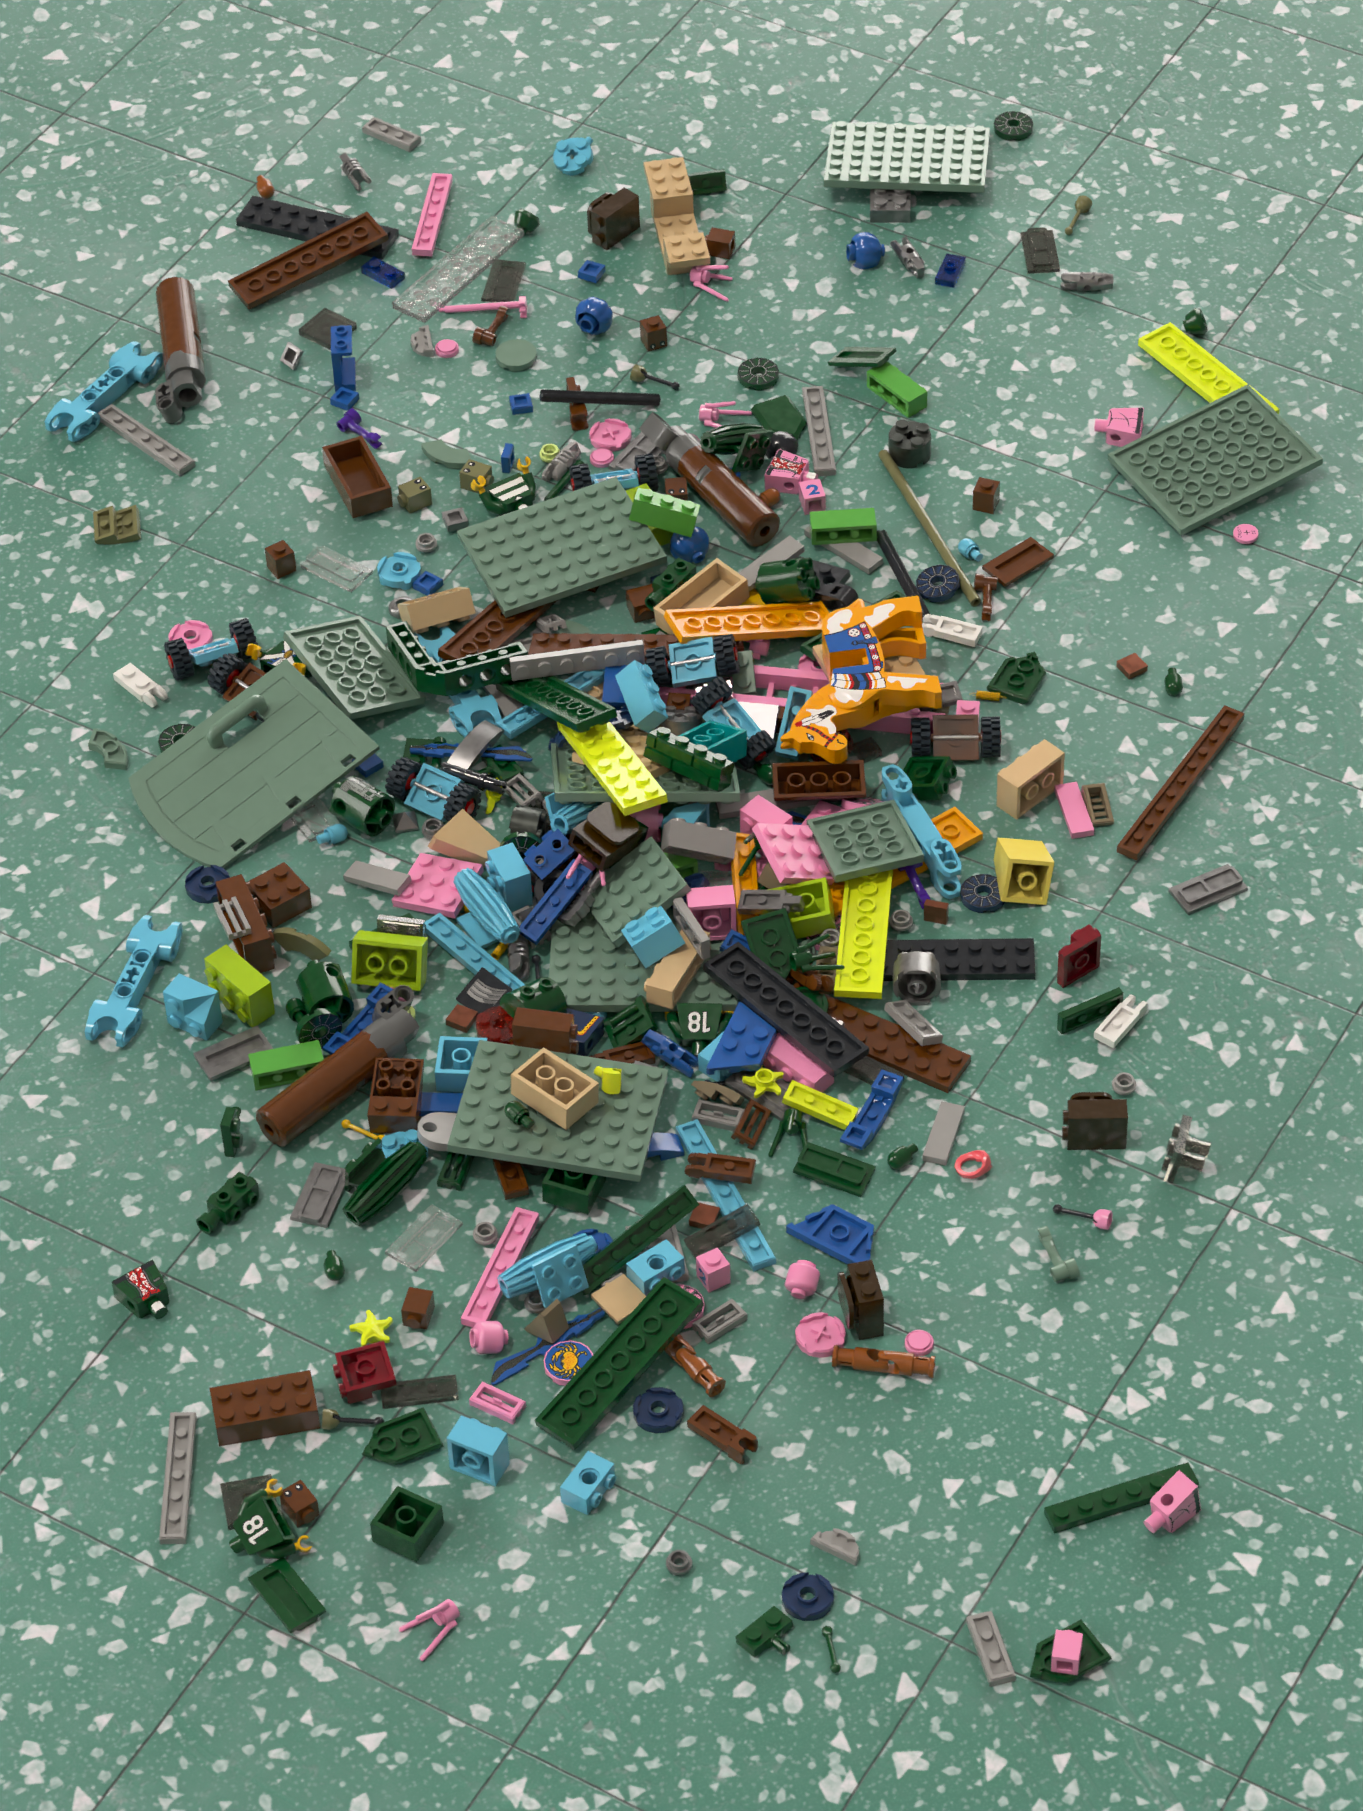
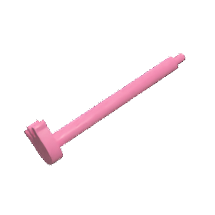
M520 296L519 301L444 306V308H439V312L454 313L498 310L502 305L509 309L520 308V318H527L526 296Z

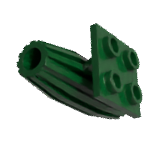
M748 423L722 425L704 432L700 438L701 448L707 453L718 455L737 454L731 469L734 473L758 470L764 463V456L771 444L774 431Z
M378 1138L374 1143L369 1142L363 1148L362 1154L357 1159L353 1158L345 1167V1190L349 1192L354 1186L358 1187L343 1207L346 1217L355 1225L361 1226L382 1211L413 1180L427 1160L426 1148L420 1142L414 1143L410 1141L385 1158L382 1150V1140Z

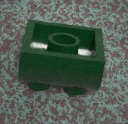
M541 977L508 992L500 1000V1006L513 1019L517 1007L567 1013L565 996L558 984L549 977Z

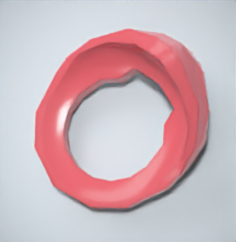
M975 1150L963 1154L956 1159L954 1165L958 1175L969 1179L984 1175L992 1167L991 1159L984 1150ZM969 1160L982 1162L981 1168L974 1172H964L961 1169V1165Z

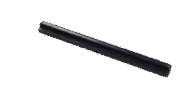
M542 389L539 394L541 402L659 406L661 401L660 395L653 393Z
M878 530L877 542L907 597L919 596L923 620V617L926 614H930L887 532L885 530Z

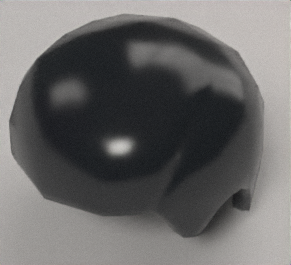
M783 431L773 433L771 444L766 451L767 458L774 457L778 449L797 454L798 442L793 435Z

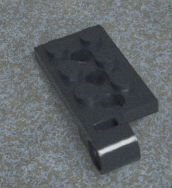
M813 560L815 577H818L820 581V588L815 590L813 599L822 601L827 609L834 611L846 608L859 598L857 592L852 587L844 585L851 577L850 570Z

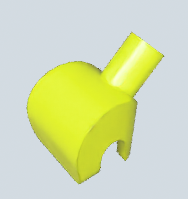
M600 1066L594 1069V1074L602 1078L601 1089L605 1093H620L622 1069L602 1068Z

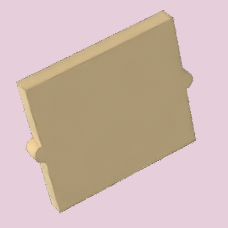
M624 1274L610 1283L606 1282L604 1287L591 1294V1298L617 1324L623 1322L646 1297Z

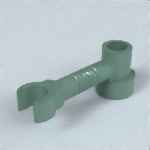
M1047 1226L1038 1228L1040 1242L1045 1247L1054 1267L1050 1268L1054 1282L1066 1278L1071 1280L1080 1277L1074 1258L1065 1261L1061 1259Z

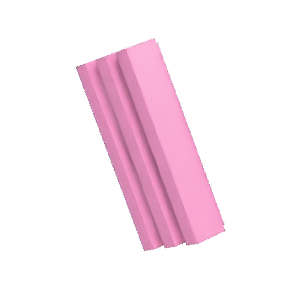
M483 1381L469 1399L471 1406L512 1425L515 1423V1418L520 1416L521 1410L526 1408V1401ZM482 1392H485V1393H487V1394H489V1395H491V1396H494V1397H493V1398H492V1397H489V1396L483 1394ZM502 1401L507 1402V1403H509V1404L515 1406V1408H513V1407H511V1406H509V1405H507V1404H505V1403H502Z

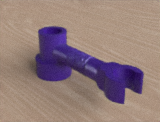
M349 409L344 413V417L336 422L340 431L352 430L359 436H363L374 449L382 445L378 441L381 438L379 434L369 432L358 425L362 419L355 409Z
M923 862L898 868L900 872L906 871L916 892L919 904L924 909L925 900L931 899L915 871V868L923 866Z

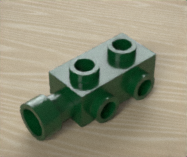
M679 557L672 564H669L666 570L654 579L652 583L653 592L645 598L646 606L651 611H654L653 608L696 575V565Z
M240 1171L234 1177L228 1179L225 1185L208 1198V1213L205 1212L196 1219L200 1230L210 1234L217 1228V1224L220 1221L227 1225L231 1220H239L243 1210L248 1205L252 1207L257 1203L259 1199L258 1182L253 1177L246 1176Z

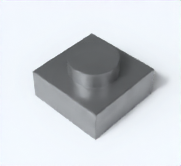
M462 507L441 512L442 520L448 532L469 527Z

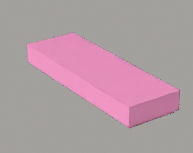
M1077 782L1055 785L1054 791L1071 838L1093 836L1094 828Z

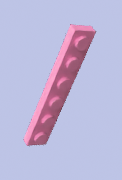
M432 173L412 246V255L431 257L433 255L453 181L452 174Z
M519 1207L515 1208L461 1317L462 1325L474 1328L477 1322L490 1321L503 1294L497 1277L520 1260L539 1221V1213Z

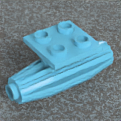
M554 793L545 797L551 829L553 832L559 829L563 835L571 834L574 827L586 820L589 812L605 803L584 804L583 802H573L571 804H561L555 802Z
M466 868L458 872L454 877L453 883L470 912L456 918L466 934L482 949L498 941L504 944L515 942L520 934V928L509 907L499 894L472 869Z
M586 1233L556 1241L520 1259L497 1277L500 1289L507 1298L539 1289L544 1308H547L556 1299L561 1302L589 1287L583 1264L596 1254L597 1243L591 1235L587 1236Z

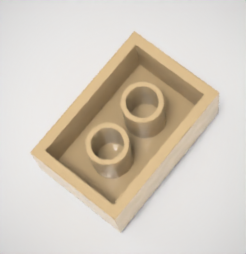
M456 587L397 604L402 622L407 621L411 626L412 633L416 632V634L429 631V626L440 628L450 625L449 621L451 620L461 622L471 619L470 615L476 613L470 589L467 587Z
M1044 739L1039 744L1032 746L1024 755L1016 758L1008 767L1001 769L997 774V807L1017 820L1053 793L1055 785L1063 784L1065 753Z
M543 1047L511 1074V1094L567 1130L598 1104L599 1083Z

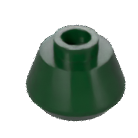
M524 209L515 211L514 225H516L515 229L518 232L526 235L527 232L531 233L540 225L539 218Z
M1194 308L1185 315L1186 320H1183V325L1186 332L1190 331L1192 335L1206 334L1208 327L1201 309Z

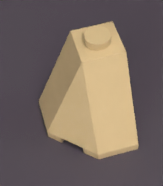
M462 809L432 837L428 847L431 850L457 860L482 864L484 869L486 867L485 862L488 861L487 851L500 847V842Z

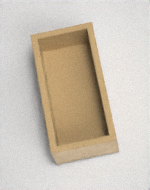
M716 558L653 608L656 625L670 635L674 633L664 619L665 610L739 606L750 597L748 581Z

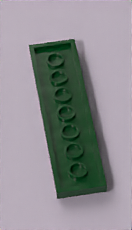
M554 676L516 681L511 679L496 685L498 691L579 733L587 732L590 730V727L610 722V719L617 717L616 708Z
M663 1277L535 1419L536 1426L573 1450H576L704 1306L703 1301Z

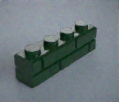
M659 727L647 734L644 757L717 792L731 785V774L733 773L735 763L727 760L725 755L708 751L706 746L695 745L689 742V738L676 736L671 733L670 729L665 727Z

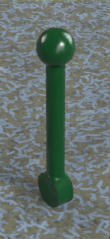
M824 1626L822 1628V1635L827 1640L832 1662L830 1669L833 1673H838L841 1670V1666L837 1663L831 1639L832 1628Z

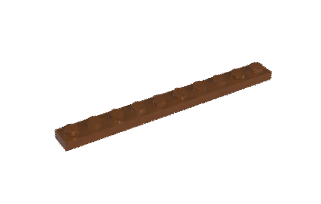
M1225 705L1117 845V853L1136 861L1140 858L1243 722L1245 713Z

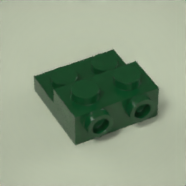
M950 756L910 757L903 769L912 783V793L917 794L919 800H940L943 794L948 793L950 780L955 779L957 776V769Z

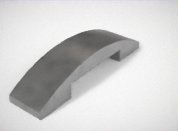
M486 720L482 721L463 739L447 763L471 770L485 750L495 745L504 733V730Z

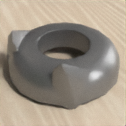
M405 596L393 599L388 607L391 616L401 619L397 604L413 599Z

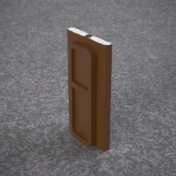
M1029 537L982 565V569L990 576L997 577V581L1006 587L1053 559L1054 554L1035 539Z

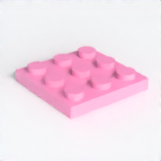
M756 823L752 828L781 884H796L826 877L828 885H832L835 882L821 856L820 849L813 838V832L808 825Z
M420 853L408 872L412 881L400 896L394 895L392 898L393 907L434 915L440 912L445 917L456 919L464 903L453 883L454 877L458 872L466 868L472 869L481 876L484 872L483 865Z

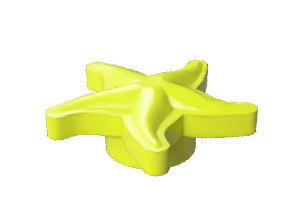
M761 1066L754 1076H743L742 1082L756 1088L754 1098L760 1097L766 1091L774 1092L780 1096L781 1089L776 1081L783 1078L784 1073L772 1072Z
M367 1310L365 1322L349 1326L351 1332L356 1331L362 1334L361 1346L367 1345L368 1342L384 1341L389 1343L390 1338L384 1334V1330L393 1323V1319L388 1317L385 1320H377L374 1314Z

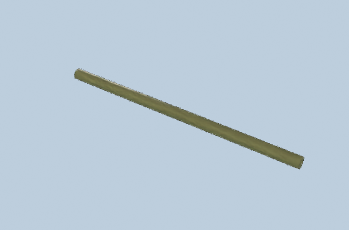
M886 449L881 450L878 456L945 564L955 569L958 573L960 588L973 607L978 606L981 603L980 597Z

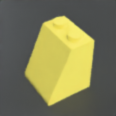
M997 837L994 865L1000 900L1002 902L1047 905L1054 860L1043 842Z

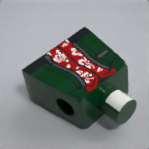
M153 1260L111 1281L114 1297L136 1317L144 1318L152 1313L156 1319H161L167 1314L168 1309L166 1305L170 1302L168 1289Z

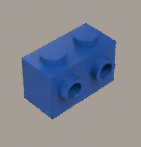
M556 829L554 832L549 830L541 838L543 842L537 847L533 845L524 853L526 856L523 859L524 863L541 880L554 869L560 868L577 852L568 845L569 840L559 829ZM555 844L561 845V847L558 849L554 848L553 846ZM539 859H542L544 861L542 864L536 863V861Z

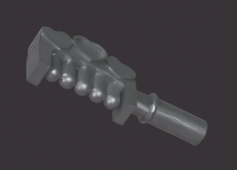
M599 871L586 885L585 890L579 891L576 900L566 910L567 913L559 916L558 919L562 923L575 926L590 911L589 907L595 901L591 894L595 892L601 883Z

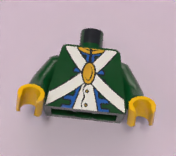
M285 640L266 650L261 649L258 645L248 644L245 655L252 656L253 660H260L263 672L268 673L286 659L306 678L312 677L306 665L302 663Z

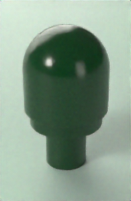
M1169 668L1168 675L1164 680L1165 690L1169 695L1177 696L1183 690L1182 678L1177 673L1176 668Z
M756 762L753 769L757 771L759 779L772 786V765Z
M291 998L287 1001L286 1011L290 1019L299 1023L307 1015L303 1001L299 998Z
M510 1101L506 1104L504 1109L505 1115L514 1124H523L527 1129L534 1125V1121L529 1117L528 1109L520 1102Z
M914 1143L907 1147H897L888 1155V1165L895 1170L902 1169L913 1159L912 1155L918 1151V1147Z
M329 1250L324 1261L325 1274L328 1279L338 1281L345 1274L343 1260L336 1255V1251Z

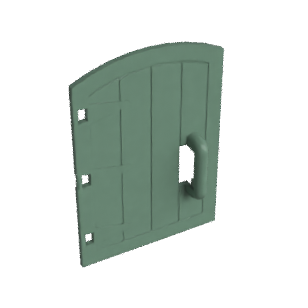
M285 659L128 779L141 813L164 841L178 852L204 866L217 865L225 869L294 816V813L311 803L380 750V748ZM252 711L258 712L264 722L228 748L224 744L222 734ZM352 757L354 761L344 767L343 763ZM296 799L300 801L292 809H289L288 805ZM243 841L245 845L235 852L233 847Z

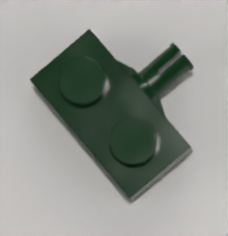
M507 751L484 752L509 755ZM481 757L487 767L477 770V773L492 774L499 778V780L506 782L518 773L524 777L523 770L515 761L495 760V757Z
M226 1107L220 1124L226 1157H235L237 1148L242 1146L243 1135L239 1133L241 1124L239 1116L242 1111L239 1107Z
M773 1606L735 1636L736 1643L754 1658L763 1650L775 1647L785 1655L786 1652H789L790 1645L781 1638L783 1634L793 1627L792 1619Z

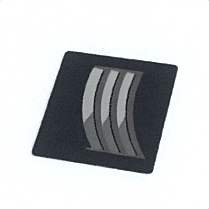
M482 967L456 997V1000L465 1007L477 1011L478 1017L487 1022L500 1006L501 997L513 991V989Z

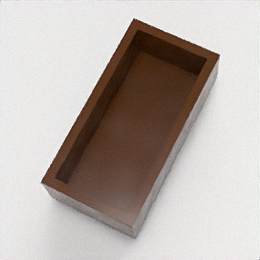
M363 436L322 447L324 467L352 518L393 507L391 487Z
M242 874L216 881L219 905L223 904L222 900L227 899L229 902L231 897H236L251 927V934L232 940L237 953L260 973L275 969L274 959L277 958V954L272 943H275L274 935L271 929L267 930L266 928L268 925L264 913H259L260 905L258 899L252 897L253 890L250 882H245ZM232 907L231 909L241 930H244L234 907ZM223 910L222 912L230 926L232 933H235L236 930L226 910Z
M311 1370L210 1388L219 1446L320 1429Z

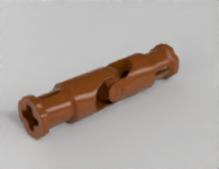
M680 1334L664 1350L679 1366L685 1369L686 1373L695 1383H700L706 1389V1394L709 1397L718 1395L725 1388L726 1381L713 1372V1368L705 1359L696 1356L694 1348Z
M834 1345L832 1367H837V1365L853 1367V1370L906 1376L920 1374L928 1375L929 1378H933L935 1372L936 1356H931L930 1358L915 1356L914 1353L856 1347L855 1349L839 1348L838 1345Z

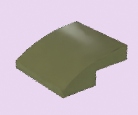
M136 505L118 511L113 506L93 512L96 544L112 545L141 539L140 514Z

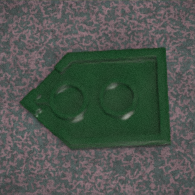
M786 395L755 404L751 408L752 414L759 424L764 427L763 429L772 430L774 433L778 431L787 432L793 435L797 441L800 438V433L807 425L804 417Z
M1036 652L1027 653L1026 656L1016 659L1015 657L1006 658L988 684L987 690L1000 693L1002 698L1006 697L1008 700L1023 705L1028 703L1046 675L1044 667L1038 661Z
M786 908L741 921L750 951L786 980L791 970L789 954L796 952V947H799Z
M424 1407L376 1425L369 1444L366 1445L362 1456L398 1465L443 1447V1443Z
M1080 1619L1062 1629V1631L1072 1630L1076 1633H1083L1078 1675L1051 1672V1659L1055 1634L1037 1643L1030 1677L1068 1684L1110 1661L1112 1657Z

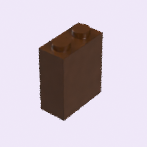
M517 1007L512 1023L513 1045L534 1049H542L544 1047L548 1051L577 1055L579 1041L575 1039L577 1038L578 1025L574 1024V1014Z

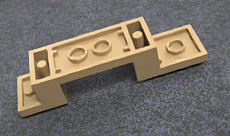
M683 157L644 162V171L651 197V214L667 275L690 273L693 266L710 264V255L704 233H699L696 224L693 192Z

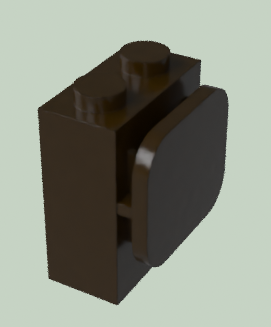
M624 187L614 195L610 192L604 193L589 205L587 209L588 233L592 235L593 243L608 250L640 228L639 195Z
M605 802L589 812L586 820L573 828L568 845L603 872L638 847L643 831L639 829L638 822L630 815L624 816L615 803Z
M1079 1092L1070 1097V1100L1067 1102V1110H1063L1062 1114L1063 1125H1066L1062 1126V1140H1067V1150L1126 1149L1128 1126L1127 1099H1113L1106 1092Z
M872 1260L847 1264V1277H845L844 1272H838L837 1282L838 1297L848 1330L854 1329L855 1325L859 1340L884 1336V1297Z

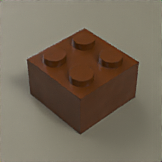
M285 862L248 881L252 886V897L258 899L260 905L259 913H264L267 922L272 928L312 908L310 888Z

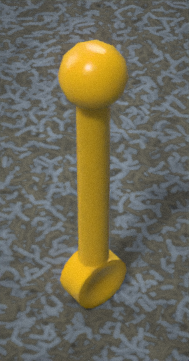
M348 1119L343 1120L341 1123L343 1128H351L375 1140L378 1138L382 1140L384 1135L377 1136L355 1126Z

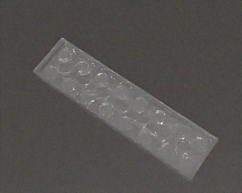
M489 217L392 302L393 309L426 323L523 238L524 230L496 217Z

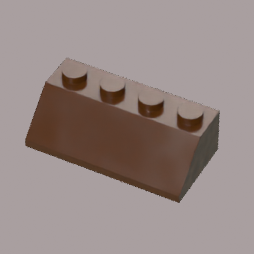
M847 760L839 764H832L828 761L772 763L774 801L866 797L864 760Z

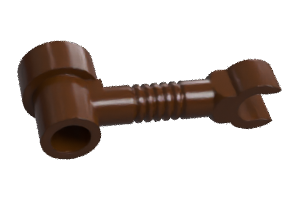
M501 305L488 329L476 327L472 342L480 345L483 343L493 347L497 340L495 333L501 323L507 320L509 315L506 313L509 308Z
M975 573L974 589L975 591H983L982 620L990 621L992 614V590L996 591L997 577H987L984 574Z

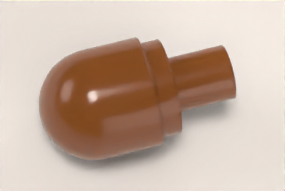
M259 175L257 177V190L260 196L266 199L271 198L275 191L271 181L264 178L263 175Z
M769 488L758 496L769 507L774 506L780 501V493L775 488Z

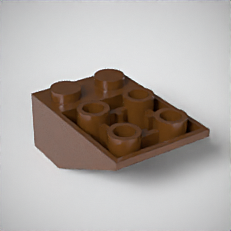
M376 1058L367 1114L370 1133L393 1134L395 1132H406L410 1129L417 1130L418 1122L421 1119L424 1059Z

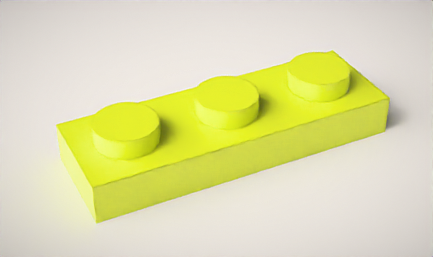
M794 1080L791 1081L782 1099L783 1104L843 1130H846L850 1121H854L859 1110L857 1107Z

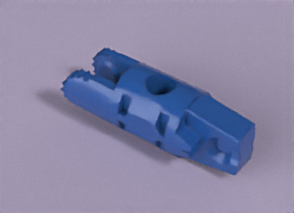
M651 1029L643 1037L641 1042L656 1056L687 1077L693 1075L694 1069L692 1067H698V1058L668 1037L660 1035Z

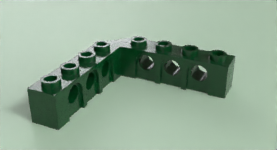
M407 621L386 626L388 649L419 692L441 696H455L461 692L500 684L503 681L512 679L509 657L528 655V651L519 641L508 644L505 647L493 650L488 649L486 652L474 655L469 654L463 658L436 663L426 653L425 646H421L418 636H414L411 626Z

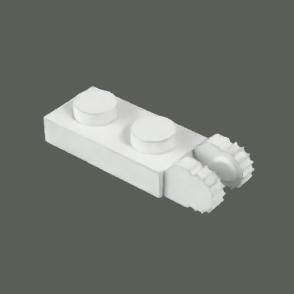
M926 614L922 620L923 632L927 637L934 636L972 647L976 646L983 633L982 626L945 616L940 617Z
M131 663L113 673L114 680L151 708L157 705L153 694L162 701L168 698L165 689Z
M1130 994L1122 1003L1116 1006L1094 1031V1038L1115 1048L1145 1014L1149 1003L1142 1001L1135 1009H1132L1136 997Z

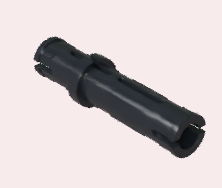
M445 761L441 764L444 769L440 768L441 771L463 780L464 783L476 786L478 790L484 791L486 789L499 795L505 793L502 789L507 788L506 781L489 777V774L484 772L480 774Z

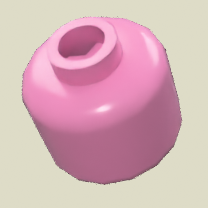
M798 1260L797 1263L789 1266L785 1287L794 1298L805 1299L806 1296L815 1294L820 1272L816 1269L814 1263Z
M499 1321L477 1322L474 1328L470 1330V1345L479 1354L500 1353L504 1345L508 1343V1331L503 1329Z

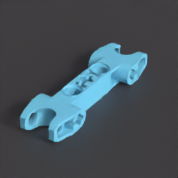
M136 341L123 346L111 356L109 361L110 368L87 387L74 401L63 398L54 405L45 419L46 430L56 431L61 427L68 426V440L72 442L89 435L99 425L100 415L98 412L111 405L136 381L146 384L154 378L164 362L163 353L154 351L147 356H140L142 352L140 348L141 343Z
M448 626L439 628L440 638L437 640H426L420 634H414V636H418L421 646H425L426 653L436 663L446 661L438 656V649L455 635ZM469 690L455 696H450L454 703V706L449 707L450 719L455 729L464 738L473 730V727L484 720L494 725L501 720L498 703L493 695L480 697L476 690Z
M894 764L883 767L882 780L886 789H882L881 800H895L924 854V862L930 870V881L936 890L947 899L960 896L961 884L957 875L961 874L962 865L955 849L948 840L942 838L922 805L912 793V783L905 772ZM894 772L899 777L895 780H890L886 774ZM947 883H952L956 889L954 891H947L943 886Z
M145 915L132 928L126 942V951L132 954L108 1001L96 999L93 1002L84 1031L86 1040L93 1041L101 1032L114 1030L116 1031V1046L124 1047L137 1033L143 1016L142 1009L137 1008L160 960L172 962L179 951L183 932L181 922L175 921L163 931H153L152 916Z

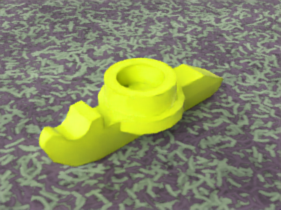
M486 790L485 793L488 800L485 813L490 814L495 803L500 800L502 795Z

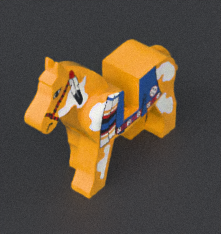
M919 596L883 600L865 607L862 599H857L846 608L834 610L826 615L822 621V657L830 684L814 693L802 706L793 720L790 731L780 738V741L783 742L781 749L794 748L799 754L813 753L824 758L829 763L839 764L848 757L847 739L843 735L836 733V731L847 728H862L884 717L907 712L915 708H942V691L938 676L884 672V658L908 656L926 659V640L922 628V609ZM903 626H911V628H901V627H903Z

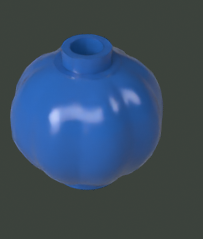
M860 232L846 246L847 260H856L853 266L859 269L876 267L881 257L885 256V246L880 244L878 238L873 234Z
M589 297L577 305L575 320L582 331L591 335H599L611 327L613 311L606 301L597 297Z
M697 526L694 527L692 537L673 533L670 540L672 556L675 559L679 557L690 563L694 562L697 564L702 562L709 549L708 534Z

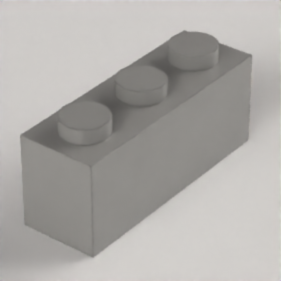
M672 818L663 825L661 849L665 853L727 865L734 859L737 832L729 831L726 827L712 828L707 827L706 823L696 822L693 824L686 822L682 818Z

